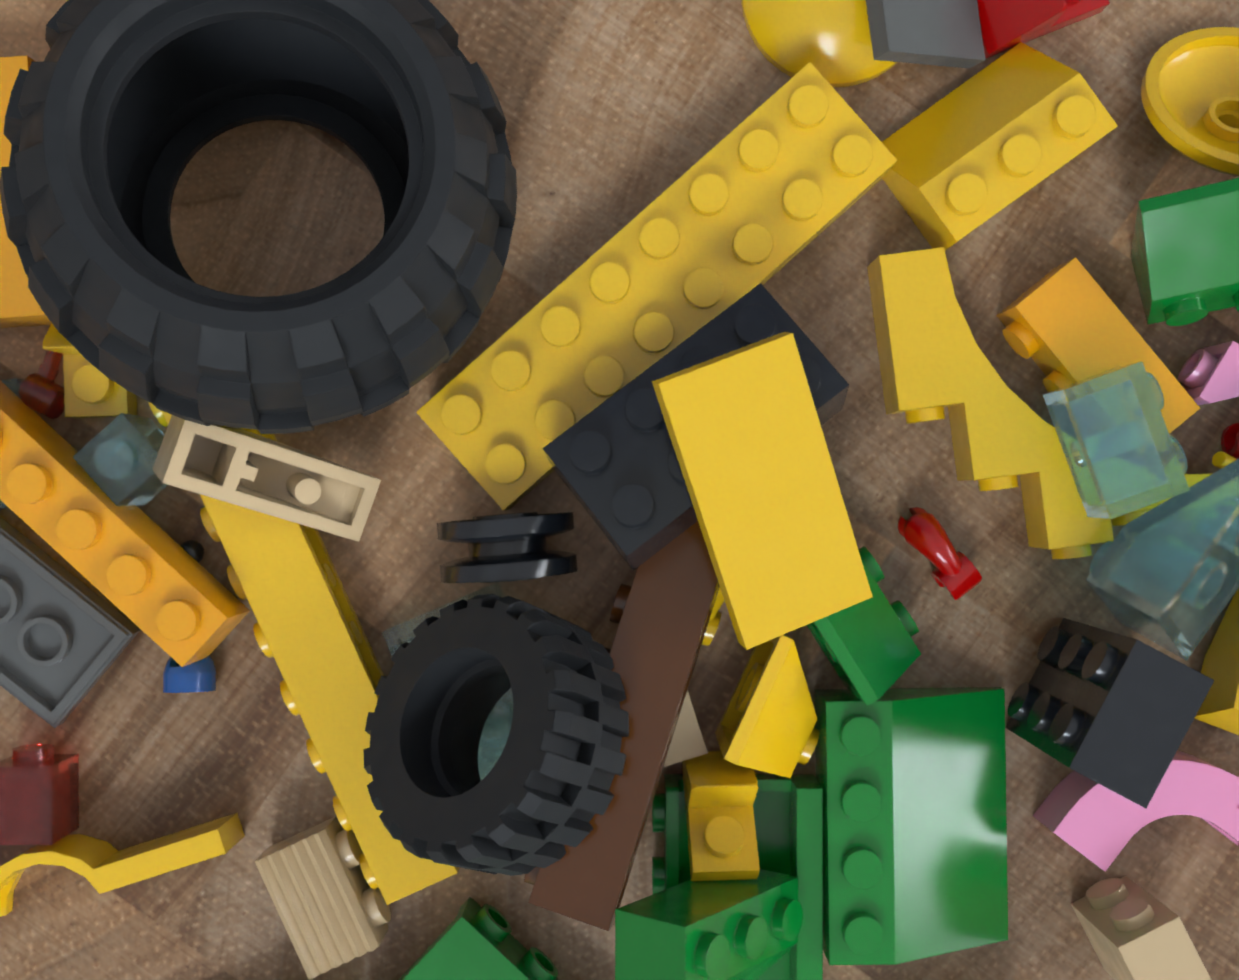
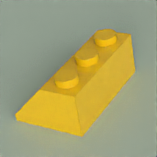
M1020 42L882 141L897 159V162L883 177V180L932 249L944 247L946 251L1118 127V125L1080 72Z

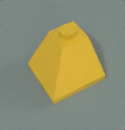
M787 633L754 647L715 731V736L725 760L739 766L791 778L797 763L806 765L816 748L820 731L814 728L817 721L816 712L795 642Z

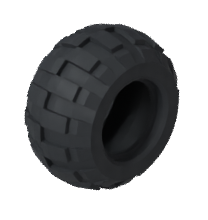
M68 0L46 24L45 40L50 47V51L44 61L32 62L29 71L20 68L11 91L5 115L4 135L12 146L9 167H1L0 177L2 213L7 236L17 247L24 271L28 277L29 290L59 333L107 378L129 392L152 403L157 409L205 426L217 424L234 428L257 429L261 434H288L314 431L315 425L338 421L357 414L365 417L409 394L411 387L432 373L440 364L448 363L478 326L480 317L492 298L498 282H500L515 222L517 178L505 135L507 121L499 99L477 62L470 64L458 48L459 35L429 0ZM266 120L297 122L315 127L334 136L348 146L365 164L378 187L382 199L385 219L383 238L363 260L334 280L293 294L263 297L243 296L216 291L196 284L182 266L171 233L170 214L174 191L181 174L194 155L203 146L222 133L252 122Z

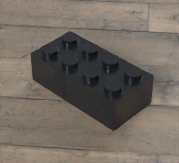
M761 283L543 448L553 469L633 571L698 521L652 381L781 332H790L794 335L820 424L823 425L843 409L849 384Z

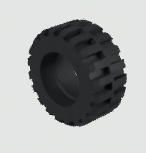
M484 594L472 597L468 601L462 599L440 609V618L432 616L413 630L416 637L410 643L401 644L392 656L391 660L395 664L389 675L381 676L374 694L379 695L375 712H368L365 731L370 734V748L363 749L364 769L368 774L372 775L373 779L367 787L376 810L383 811L379 816L383 825L393 839L400 840L405 850L415 856L432 860L434 863L491 874L500 873L510 876L528 874L535 867L546 868L559 861L566 854L564 845L577 847L594 829L589 822L595 813L603 815L611 803L614 794L609 792V788L615 774L622 776L627 757L626 754L620 752L622 737L629 736V714L627 711L620 709L619 703L626 699V694L620 674L611 671L614 665L610 654L602 644L593 641L591 633L578 625L511 596L502 598L495 594ZM512 688L513 718L510 733L497 763L481 781L478 769V749L481 734L495 704Z

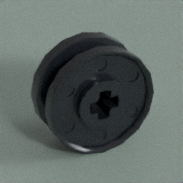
M573 512L497 514L475 516L470 520L437 523L438 540L467 543L469 547L468 557L452 560L440 566L441 582H509L577 572V554L566 551L547 550L546 537L562 534L574 529Z

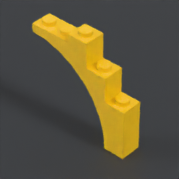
M944 247L879 255L867 266L886 415L905 412L906 424L945 419L944 407H948L957 481L978 480L979 491H992L1019 487L1017 475H1020L1029 547L1051 549L1052 559L1087 557L1092 555L1091 544L1114 541L1112 526L1152 522L1151 510L1174 507L1175 518L1216 514L1215 502L1239 499L1237 473L1181 474L1134 466L1085 447L1039 417L1006 386L976 344L955 297Z

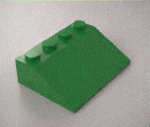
M1002 687L889 688L880 699L869 706H866L848 689H814L815 712L817 716L815 729L820 731L815 748L816 779L823 788V951L829 965H896L1008 940L1005 689Z

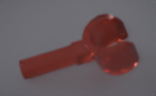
M46 350L43 363L40 364L38 372L30 374L22 382L19 395L26 406L51 419H56L65 410L64 387L54 382L59 373L58 369L63 354Z

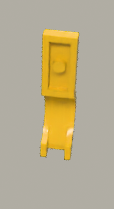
M238 813L120 851L107 841L82 834L49 837L0 866V917L12 911L14 889L27 867L37 864L64 866L85 877L96 891L102 894L226 854L245 837Z

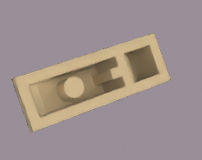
M174 415L171 416L152 469L164 484L358 542L381 482L379 478L241 428L217 424L205 426Z

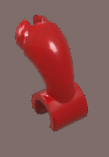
M910 508L909 511L913 516L908 520L900 515L897 525L899 533L908 544L937 567L930 572L935 582L940 587H945L954 600L960 599L983 579L981 574L960 551L956 552L946 531L934 515L927 513L923 508Z

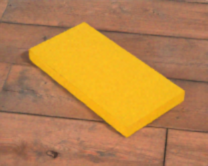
M781 332L652 381L738 643L748 650L873 597L793 333Z

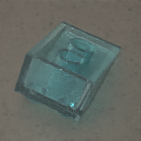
M1239 459L1124 525L1113 541H1107L1097 550L1090 564V574L1086 578L1088 584L1121 624L1186 661L1239 588Z

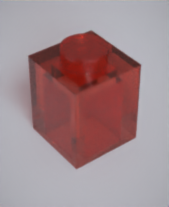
M30 744L15 747L12 749L11 757L0 761V845H52L79 828V754H54V745Z

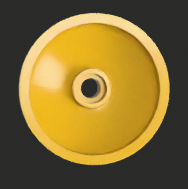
M741 0L746 27L755 45L771 64L790 77L796 75L811 62L833 88L848 87L872 80L898 63L874 60L866 0Z
M1210 27L1179 35L1164 44L1154 54L1146 69L1141 85V98L1146 115L1162 138L1189 160L1220 173L1239 176V28Z

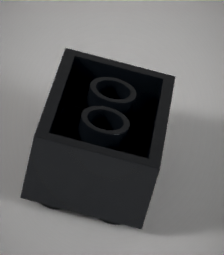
M1063 618L1059 627L1051 628L1043 638L1037 653L1040 663L1030 682L1021 684L1012 696L1008 706V716L1011 718L1005 728L1068 768L1147 808L1214 680L1137 639Z

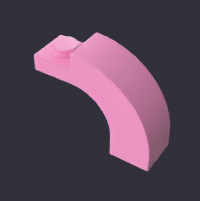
M1177 751L1147 808H1144L1073 771L1052 790L1033 817L1105 872L1135 833L1157 819L1172 815L1200 817L1239 847V777L1193 755Z

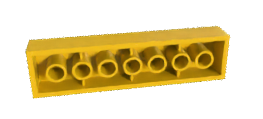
M809 62L416 413L503 511L510 510L554 471L543 450L546 445L760 283L764 285L881 181L897 162V159L813 64Z

